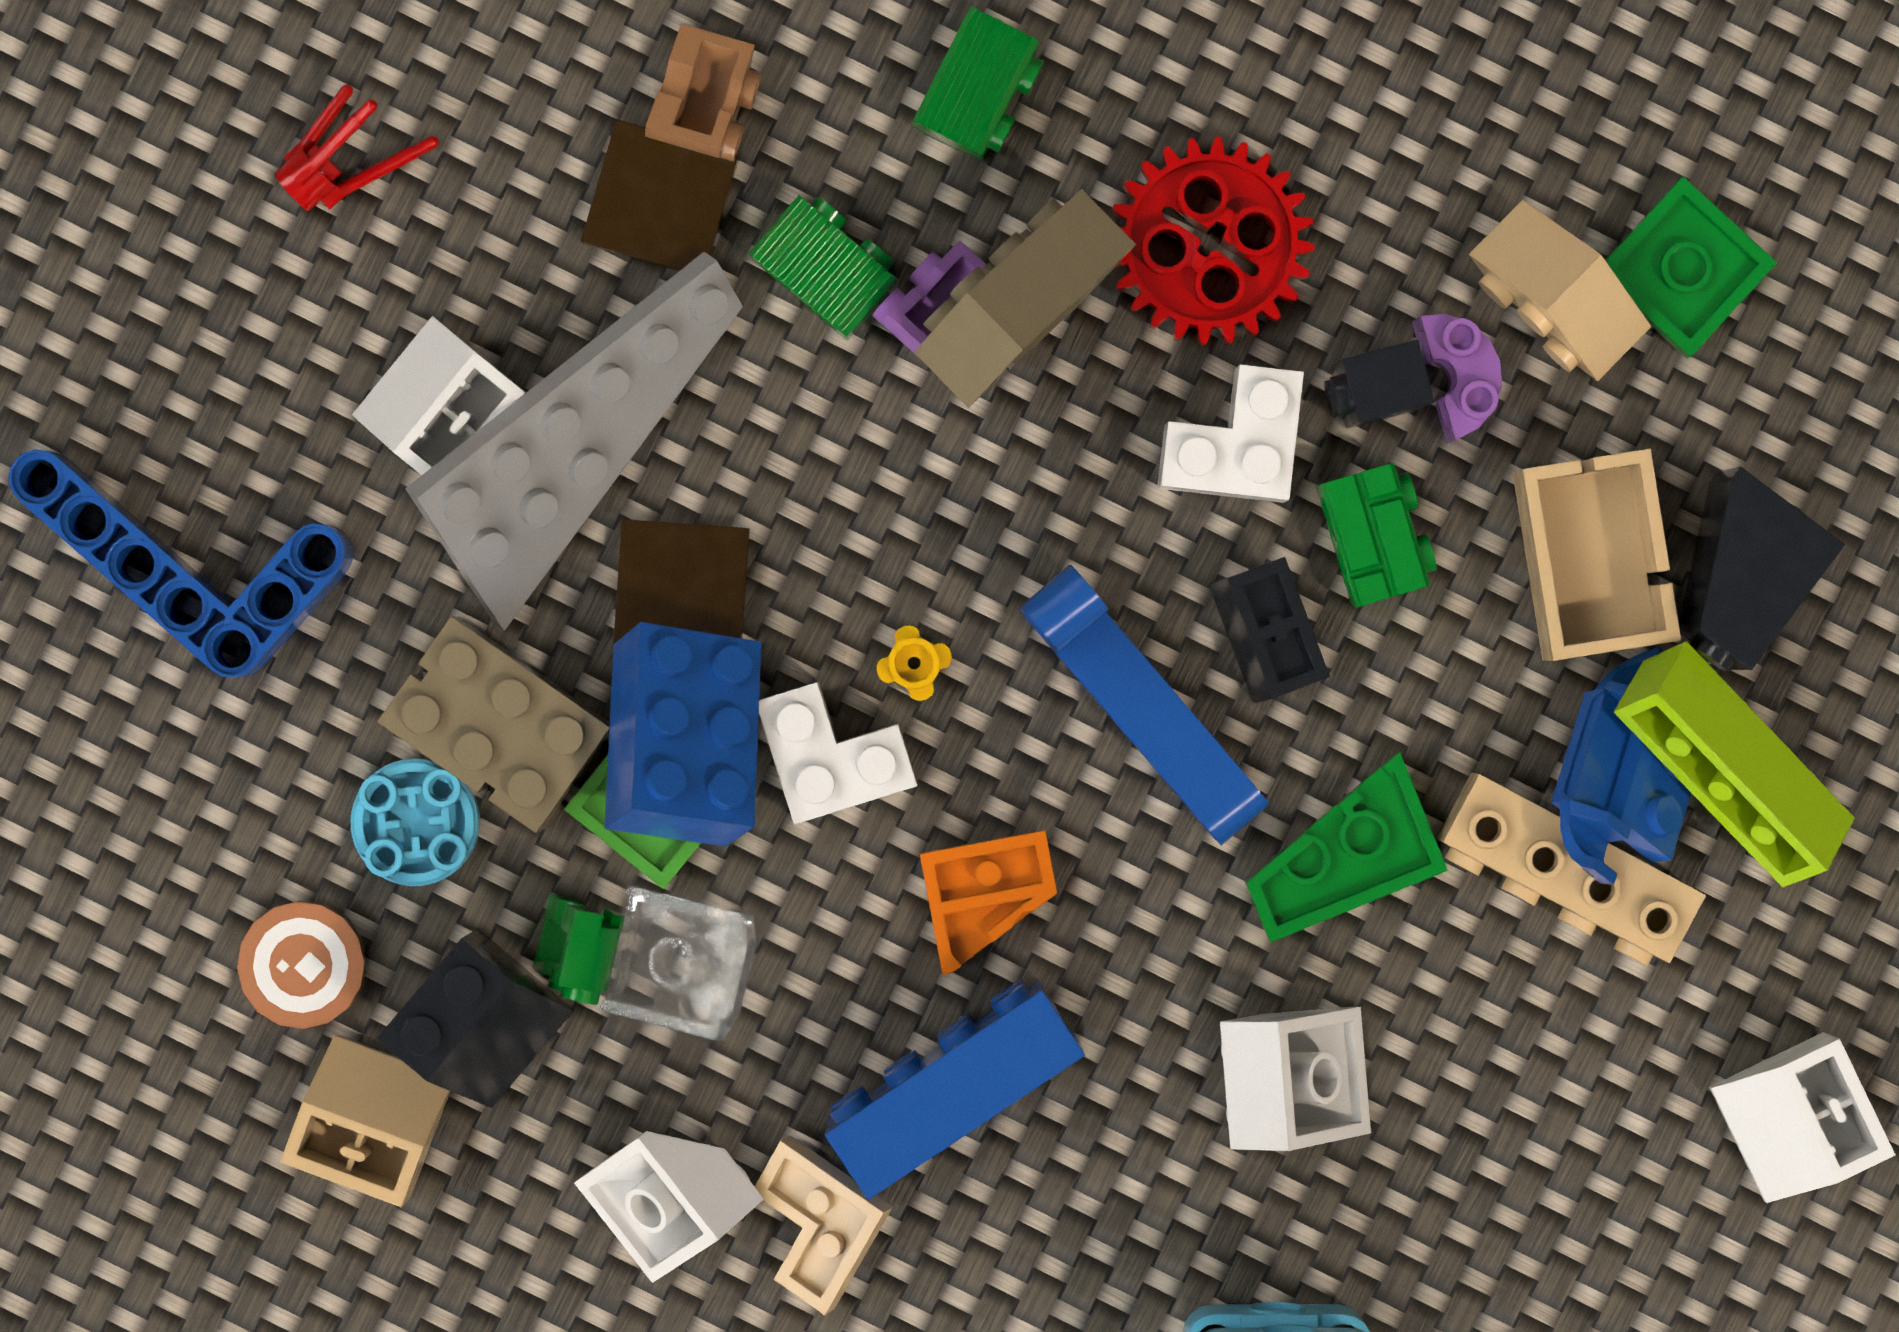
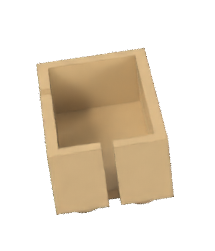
M1651 449L1595 457L1584 461L1576 460L1538 466L1512 472L1542 661H1556L1681 641L1672 583L1648 586L1647 573L1670 570Z

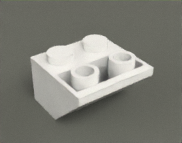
M432 316L362 401L352 416L419 474L423 475L526 392Z
M1825 1032L1709 1087L1753 1180L1766 1203L1837 1184L1895 1156L1841 1040Z

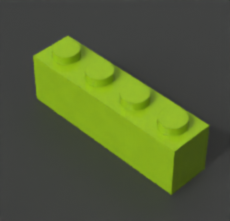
M1687 641L1643 660L1615 708L1614 713L1782 888L1828 871L1855 817Z

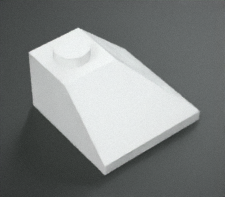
M648 1131L584 1174L574 1183L652 1283L718 1241L764 1200L750 1182L747 1173L736 1164L724 1148Z

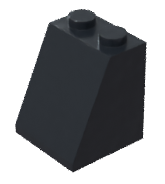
M1741 466L1716 472L1709 482L1679 620L1680 635L1690 641L1689 644L1716 672L1718 669L1727 673L1729 670H1752L1845 544Z
M476 929L458 941L376 1039L427 1082L492 1108L575 1010L480 929Z

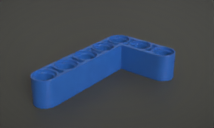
M35 449L24 452L16 458L10 468L9 484L11 491L23 505L211 671L223 677H247L254 675L262 669L342 579L353 561L354 551L352 544L344 532L336 527L314 523L303 526L290 537L232 603L70 459L58 453ZM49 462L57 471V486L48 496L40 497L32 489L30 482L31 474L38 465ZM96 504L105 513L106 526L101 535L89 540L80 532L78 521L81 512L86 507ZM325 535L334 543L336 556L330 567L318 572L307 563L305 556L306 547L316 536ZM143 546L153 555L155 562L154 570L146 580L136 582L127 572L126 561L131 551ZM281 582L292 592L294 599L293 607L284 618L275 619L266 612L263 600L267 589L273 584ZM191 588L201 597L203 607L199 618L192 624L186 625L176 617L174 601L180 592ZM233 631H240L245 634L251 646L249 658L239 667H233L228 664L221 652L223 640Z
M1071 564L1018 608L1049 647L1221 846L1270 805L1251 780L1107 614L1106 611L1109 609Z

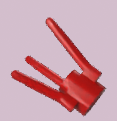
M346 84L340 88L331 102L327 104L301 141L283 156L287 162L274 175L289 195L306 211L309 212L320 201L330 210L346 195L435 149L439 145V139L435 136H430L337 184L334 180L342 174V171L331 156L364 124L378 107L375 100H367L321 146L317 145V142L353 93V88Z

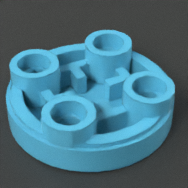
M421 758L400 760L377 770L362 783L351 811V833L357 852L373 874L390 882L405 886L429 885L455 873L472 854L480 830L479 807L471 788L432 760Z

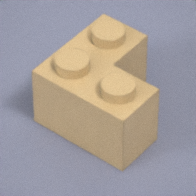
M1524 200L1469 254L1484 275L1478 282L1483 291L1504 309L1511 303L1519 307L1516 310L1518 315L1537 334L1542 337H1548L1549 340L1543 345L1544 350L1567 372H1571L1577 366L1596 381H1599L1651 328L1647 319L1602 255Z

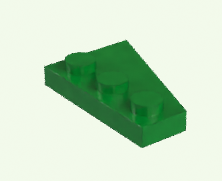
M1396 752L1245 881L1249 895L1270 943L1448 871L1401 753Z

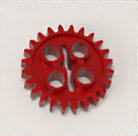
M1221 137L1214 139L1209 154H1202L1196 140L1191 138L1187 142L1186 158L1179 159L1176 153L1167 146L1162 150L1165 166L1163 169L1159 170L1146 160L1141 163L1140 169L1147 181L1144 186L1126 180L1123 189L1134 200L1133 204L1113 205L1111 212L1126 222L1125 227H1120L1121 230L1136 244L1116 266L1127 267L1129 272L1116 284V288L1119 291L1136 287L1140 294L1135 298L1130 308L1133 313L1142 310L1148 305L1155 309L1150 323L1151 329L1154 330L1159 327L1167 318L1174 321L1173 340L1179 341L1188 327L1196 328L1199 346L1207 344L1212 329H1219L1225 344L1229 345L1234 341L1235 325L1241 324L1245 331L1253 337L1259 333L1257 314L1261 313L1274 323L1281 318L1280 312L1273 301L1276 297L1294 303L1299 297L1295 290L1287 283L1288 279L1300 280L1309 277L1310 271L1295 262L1296 256L1311 254L1315 250L1314 244L1298 239L1299 232L1312 226L1313 218L1294 217L1292 211L1305 199L1304 193H1294L1285 196L1281 189L1291 176L1289 171L1282 172L1273 178L1266 174L1271 160L1270 154L1266 153L1254 165L1247 162L1248 143L1242 142L1233 156L1224 155V145ZM1196 181H1204L1211 184L1219 196L1218 207L1207 214H1199L1192 211L1184 199L1185 188ZM1166 207L1173 209L1186 222L1205 234L1212 227L1218 228L1223 233L1219 242L1222 247L1258 267V274L1256 276L1248 275L1220 251L1214 250L1208 257L1201 255L1197 251L1201 240L1190 231L1164 218L1162 210ZM1248 217L1263 219L1271 230L1270 244L1261 250H1252L1245 247L1238 237L1239 222ZM1160 234H1170L1176 237L1183 247L1182 260L1172 267H1163L1156 264L1148 252L1149 241ZM1211 270L1228 272L1236 284L1234 298L1225 303H1216L1209 300L1202 290L1203 276Z

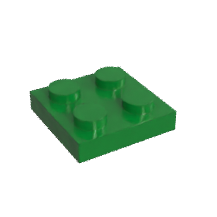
M1684 177L1676 181L1605 259L1651 327L1686 359L1693 356L1777 264L1768 253Z

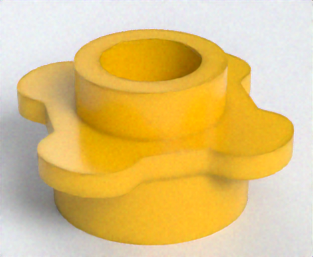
M903 626L895 632L894 639L896 644L889 656L879 660L877 674L885 683L896 682L908 689L912 699L918 701L926 700L934 692L933 681L940 669L947 668L952 660L951 652L943 643L934 645L920 637L916 627ZM911 657L919 658L920 667L911 669L908 666V660Z

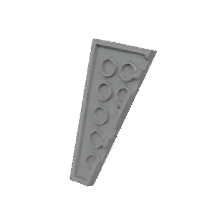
M703 252L405 488L491 620L503 631H505L743 308L718 261L707 253Z

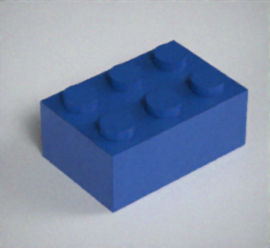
M640 622L614 644L605 829L727 846L754 828L761 666L760 641Z

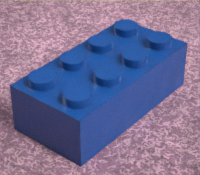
M1022 979L1011 984L990 999L991 1007L993 1008L992 1012L975 1023L969 1014L960 1018L937 1035L939 1038L937 1040L938 1048L923 1058L919 1056L916 1050L911 1051L884 1070L886 1074L883 1076L884 1084L869 1094L861 1085L830 1106L832 1108V1111L829 1112L831 1119L827 1121L824 1135L867 1200L1085 1056L1080 1041L1039 980L1028 988Z

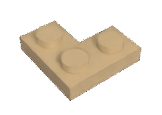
M790 1135L779 1142L755 1188L764 1198V1202L802 1227L800 1234L774 1280L820 1313L826 1315L837 1306L893 1206L877 1195L867 1200L853 1178Z

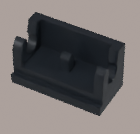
M1285 557L1209 584L1253 704L1277 698L1330 677Z

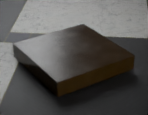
M616 119L581 238L582 244L678 272L703 252L711 256L740 156L737 154L735 160L730 161L645 137V127Z
M622 519L613 646L640 622L743 639L750 528Z

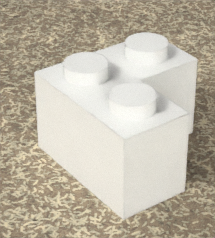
M1239 365L1234 370L1228 428L1168 421L1164 425L1157 489L1280 503L1288 501L1291 490L1304 372Z
M819 682L759 700V715L794 825L917 786L899 723L838 742Z

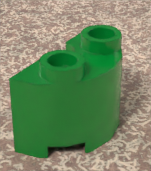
M550 893L533 968L541 974L550 976L548 987L562 991L561 997L581 1003L598 1005L601 992H607L625 916L612 909H604L603 914L587 911L588 907L582 905L580 900Z

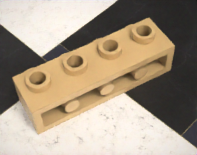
M1471 772L1436 840L1450 847L1445 859L1479 876L1485 865L1506 877L1501 889L1533 906L1536 905L1540 896L1563 907L1557 919L1589 936H1592L1596 926L1619 937L1613 949L1645 966L1649 965L1653 956L1668 963L1672 961L1706 897L1705 894L1609 843L1606 848L1604 863L1617 873L1614 885L1599 883L1585 872L1578 863L1571 859L1563 844L1559 816L1477 773Z

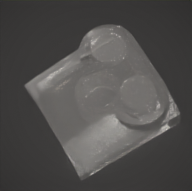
M628 885L626 895H629L622 931L605 1001H601L599 1010L716 1041L725 1040L742 1007L756 946L754 915L743 913L733 908L719 907Z

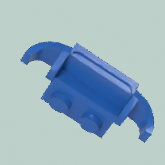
M1660 647L1645 651L1619 664L1606 674L1594 691L1584 693L1551 801L1560 809V831L1563 844L1571 859L1602 884L1614 885L1617 873L1604 863L1608 842L1624 840L1652 863L1672 860L1691 796V792L1614 713L1615 708L1643 660L1663 652L1664 650Z

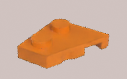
M1045 829L920 853L942 975L951 974L976 953L997 940L1026 915L1035 911L1057 894Z

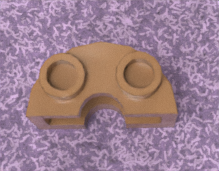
M681 23L669 57L661 90L657 92L645 127V137L713 157L734 161L744 130V125L735 121L740 107L752 109L761 80V72L750 70L755 45Z

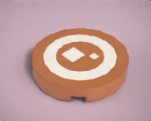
M297 901L276 906L252 924L241 942L237 970L242 991L258 1013L278 1025L306 1029L329 1023L352 1006L364 986L366 974L365 949L361 935L350 920L327 904Z

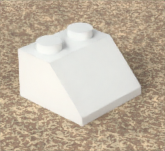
M1361 1007L1269 1013L1220 1021L1221 1054L1224 1066L1227 1103L1226 1116L1229 1127L1230 1149L1292 1151L1371 1133Z

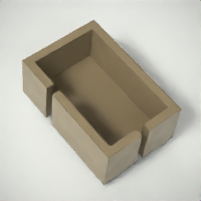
M1083 189L1063 206L1054 198L1049 201L1026 225L1033 232L1032 234L1027 229L1020 235L1015 232L988 259L995 267L990 263L986 264L982 269L976 267L950 293L952 297L946 300L924 322L923 325L931 333L914 353L968 408L1008 371L1007 367L1011 369L1074 311L1136 245Z
M451 616L418 663L428 673L425 677L421 674H410L377 722L476 792L486 790L489 785L493 787L495 791L488 799L490 802L533 832H540L545 828L609 737L610 722L464 619Z

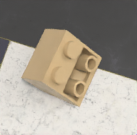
M335 1034L302 1101L280 1163L402 1207L412 1196L450 1091L427 1082L394 1055Z

